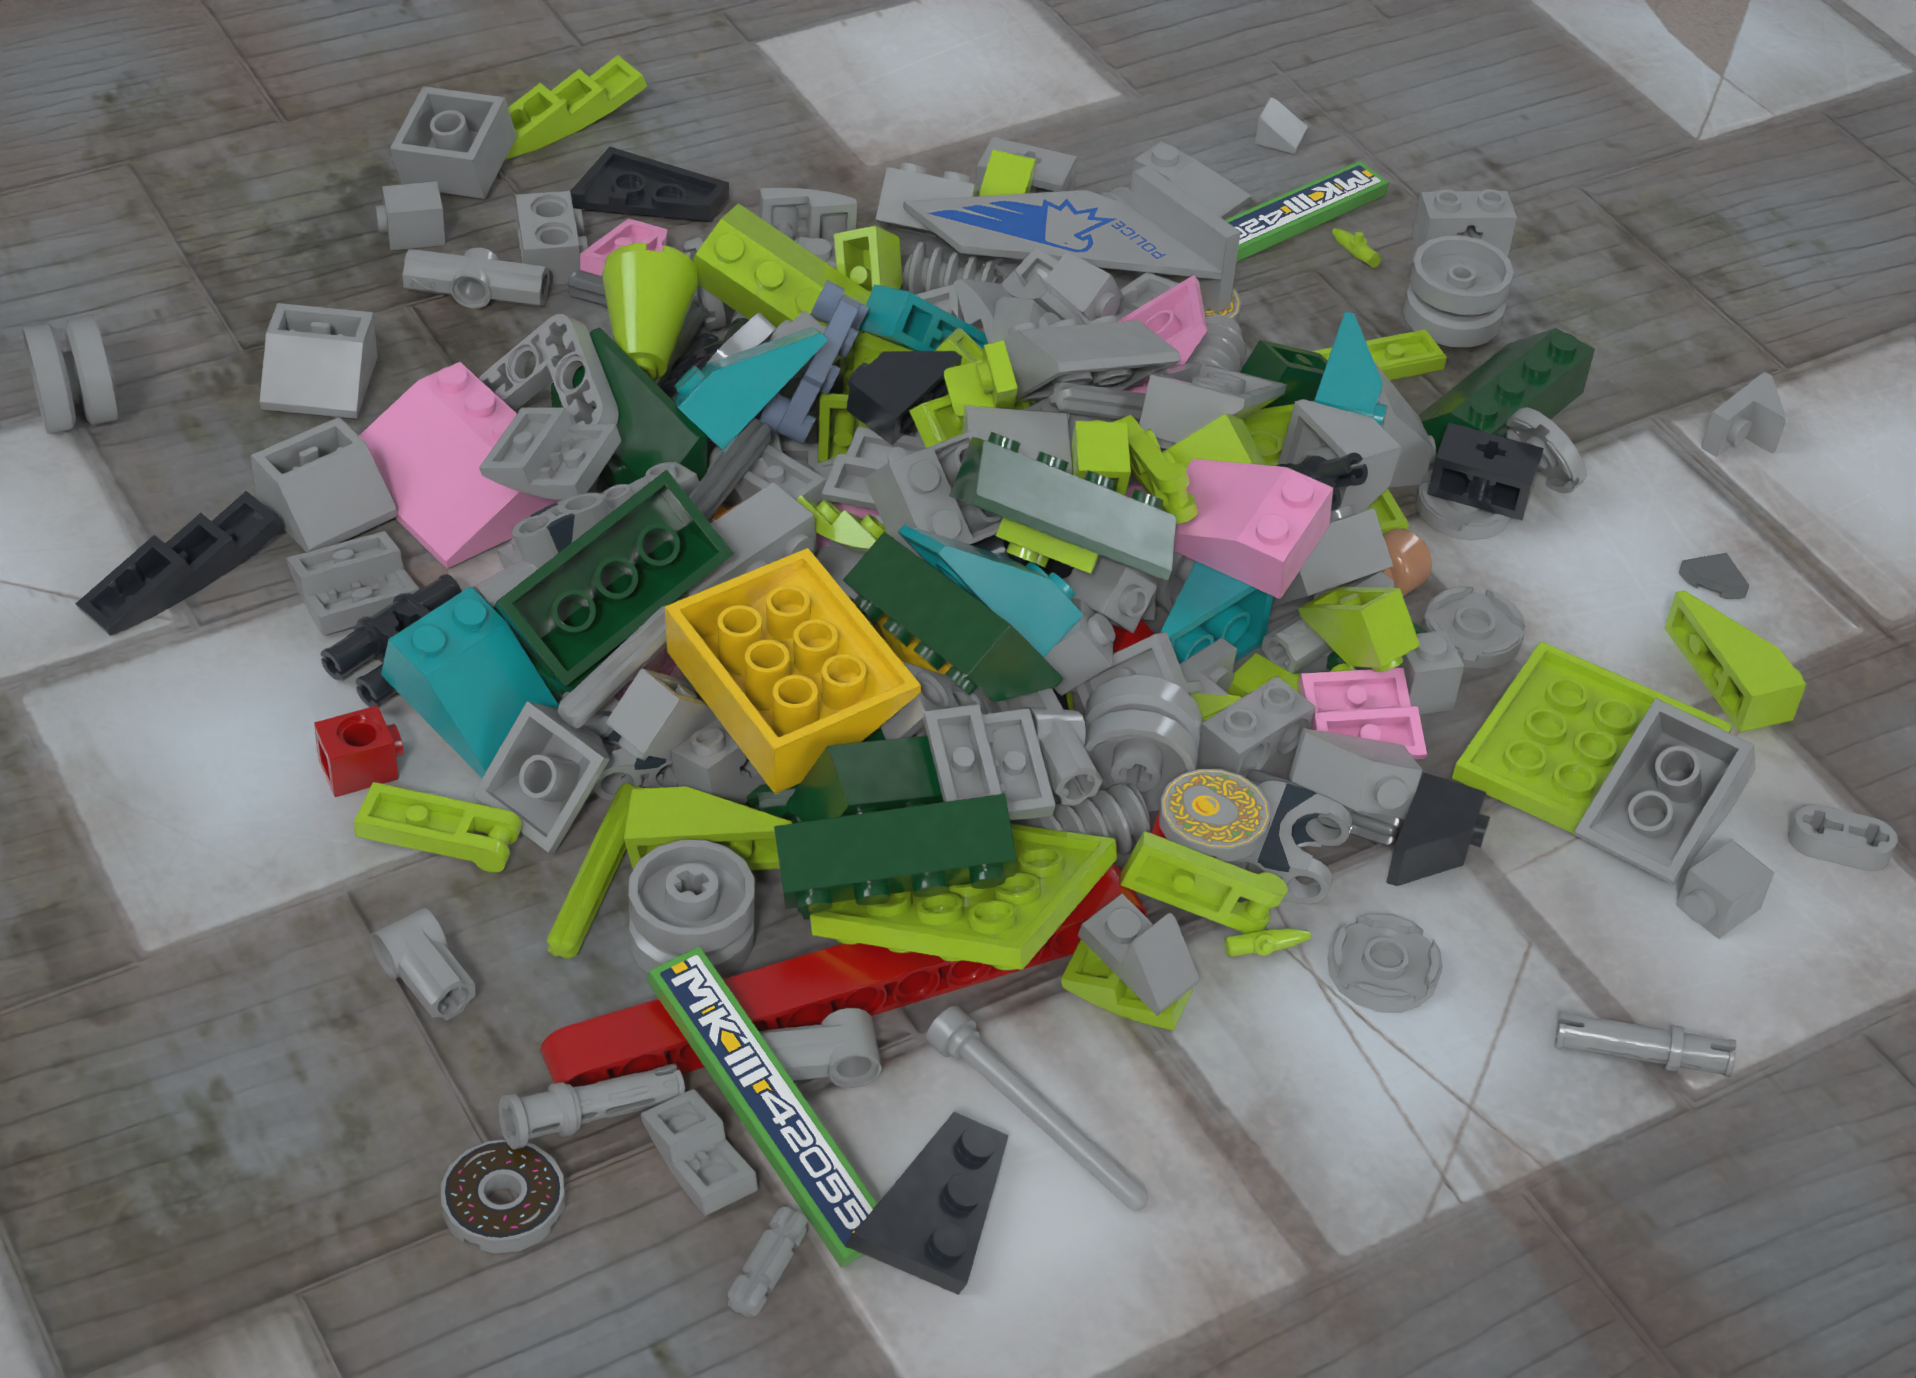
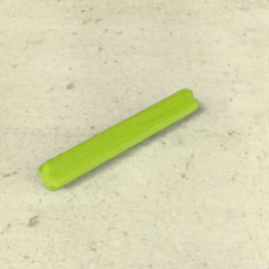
M627 782L618 787L547 937V943L549 944L548 952L554 957L561 956L569 960L577 955L626 850L624 834L632 789H644L642 786H633Z

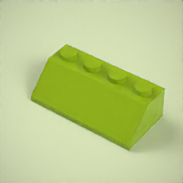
M739 203L720 219L693 259L694 264L697 266L698 285L749 320L760 312L776 328L786 320L793 322L804 311L810 314L827 280L844 288L843 294L864 305L867 304L871 294ZM816 319L819 323H821V324L826 328V326H827L826 323H824V322H822V321ZM857 330L858 334L847 354L845 374L848 370H854L855 341L863 334L859 330Z

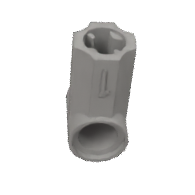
M422 908L371 934L370 940L373 951L384 972L393 980L401 977L432 1018L442 1017L445 1020H449L464 1012L466 1005L476 996L475 983L448 950L444 933L438 921L428 909Z
M858 1008L837 1010L829 1014L822 1021L821 1025L762 1030L759 1032L792 1081L830 1077V1080L835 1085L844 1088H856L874 1081L880 1075L882 1069L872 1017L866 1011Z

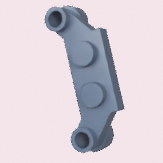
M828 280L810 313L814 318L827 324L823 335L828 341L811 357L792 398L789 399L777 393L765 405L758 419L761 423L766 422L770 426L771 431L769 434L774 435L776 431L800 444L804 443L816 419L807 414L819 391L828 395L841 369L833 365L837 354L844 358L846 357L858 334L857 330L869 308L843 294L844 288Z

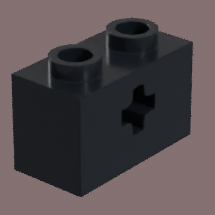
M1449 423L1435 458L1427 494L1523 520L1535 485L1544 448Z

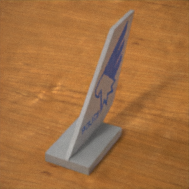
M1148 165L1134 171L1130 205L1089 190L904 201V210L960 253L1025 259L1037 247L1059 261L1064 253L1068 251L1096 267L1160 273L1179 284L1195 275L1200 283L1203 304L1216 313L1229 308L1231 304L1240 231Z

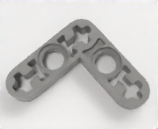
M556 314L550 317L478 378L514 411L518 410L553 381L562 406L566 408L571 424L617 425L618 407L589 331L584 323L564 314ZM535 355L536 366L533 373L525 378L524 370L527 361ZM584 365L585 375L583 381L578 387L573 388V376L576 370Z

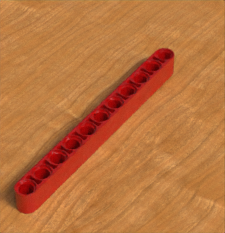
M1112 865L1024 969L1074 954L1081 940L1078 936L1081 925L1121 894L1147 917V910L1136 892L1120 885L1122 870L1118 866ZM857 943L839 944L725 978L723 981L760 1032L762 1030L821 1025L822 1021L829 1014L846 1008H858L874 1016L1017 972L1020 969L1000 970L989 964L965 960L946 961L935 955L917 952L896 953L886 947ZM659 998L562 1027L547 1036L540 1048L553 1083L563 1082L570 1084L572 1087L585 1086L620 1076L650 1071L669 1064H675L681 1074L705 1068Z

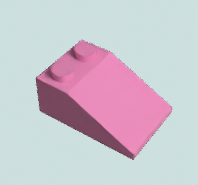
M1195 275L1191 276L1121 318L1118 322L1139 320L1179 352L1181 359L1177 364L1184 365L1208 331L1198 279ZM1149 379L1127 391L1146 394Z
M1192 459L1186 468L1190 480L1186 489L1195 498L1198 514L1189 522L1176 524L1174 551L1281 599L1330 526L1333 487L1287 467Z

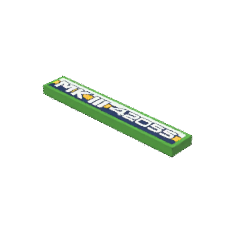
M1358 161L1226 219V222L1240 231L1236 262L1387 195L1389 182Z
M698 946L650 970L647 978L648 984L838 1265L843 1268L864 1256V1254L845 1245L856 1229L876 1207V1201L701 947Z

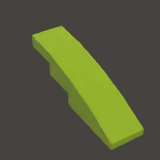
M617 55L590 77L581 69H578L551 91L542 83H539L508 107L516 138L505 160L543 148L580 131L613 112L648 87L643 75Z

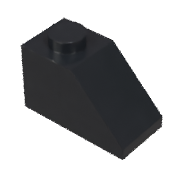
M883 351L870 364L862 363L850 376L847 383L849 394L846 410L890 445H893L915 425L910 413L911 409L920 404L944 397L949 393L944 378V371L947 368L961 365L962 356L956 351Z
M1423 772L1396 842L1386 883L1399 886L1463 866L1470 846L1473 845L1481 848L1486 835L1490 816L1481 814L1487 792Z

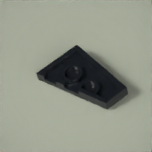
M609 146L571 189L570 193L572 205L575 209L710 221L729 198V182Z
M953 1112L856 1229L845 1246L959 1295L969 1280L1009 1135Z

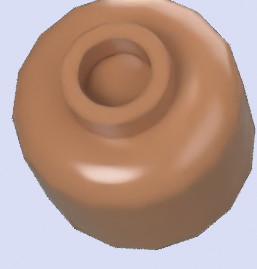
M1404 528L1391 529L1384 533L1383 536L1393 567L1382 570V572L1394 580L1395 588H1400L1404 597L1425 584L1431 574L1432 559L1425 542L1414 532Z

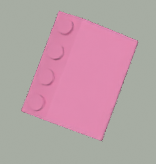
M461 362L419 379L359 435L367 444L397 507L398 516L395 519L446 569L512 539L513 535L511 532L517 523L537 511L561 501L516 491L482 476L479 466L517 413Z

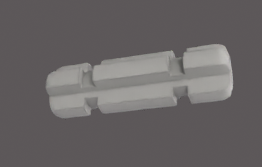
M783 1206L776 1211L769 1223L771 1230H766L742 1268L745 1272L744 1275H739L728 1291V1306L732 1311L741 1313L747 1318H752L759 1314L768 1299L765 1293L773 1290L794 1254L791 1249L799 1246L807 1232L806 1224L808 1220L804 1213L795 1211L789 1206Z

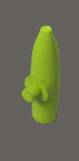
M1334 228L1332 230L1337 242L1357 260L1365 262L1371 268H1376L1381 263L1382 256L1367 244V239L1364 238L1362 232H1356L1353 235L1342 229Z
M1293 928L1249 932L1225 938L1224 950L1228 957L1250 954L1267 956L1272 952L1297 946L1311 939L1310 931Z

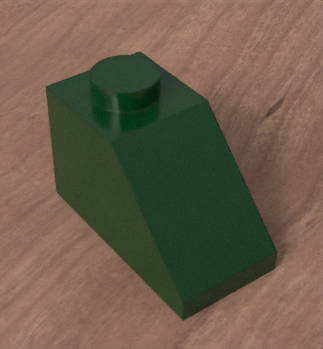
M1259 340L1240 373L1287 384L1285 394L1261 408L1265 409L1295 404V401L1302 399L1315 401L1328 361L1320 353Z

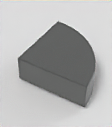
M1727 552L1682 560L1679 574L1691 586L1698 588L1700 584L1709 589L1721 592L1720 597L1725 599H1741L1746 597L1750 585Z

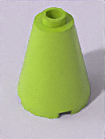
M633 243L619 247L607 256L602 271V280L613 341L654 380L663 376L668 368L698 288V270L688 255L673 247L663 245V252L647 250V243Z

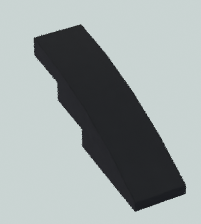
M245 491L212 521L200 512L166 543L153 535L75 604L81 612L109 636H112L164 612L201 591L247 559L280 532L284 526L274 512Z

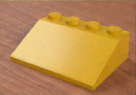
M809 548L664 607L667 653L774 794L800 784L827 746L862 742L921 693V684Z

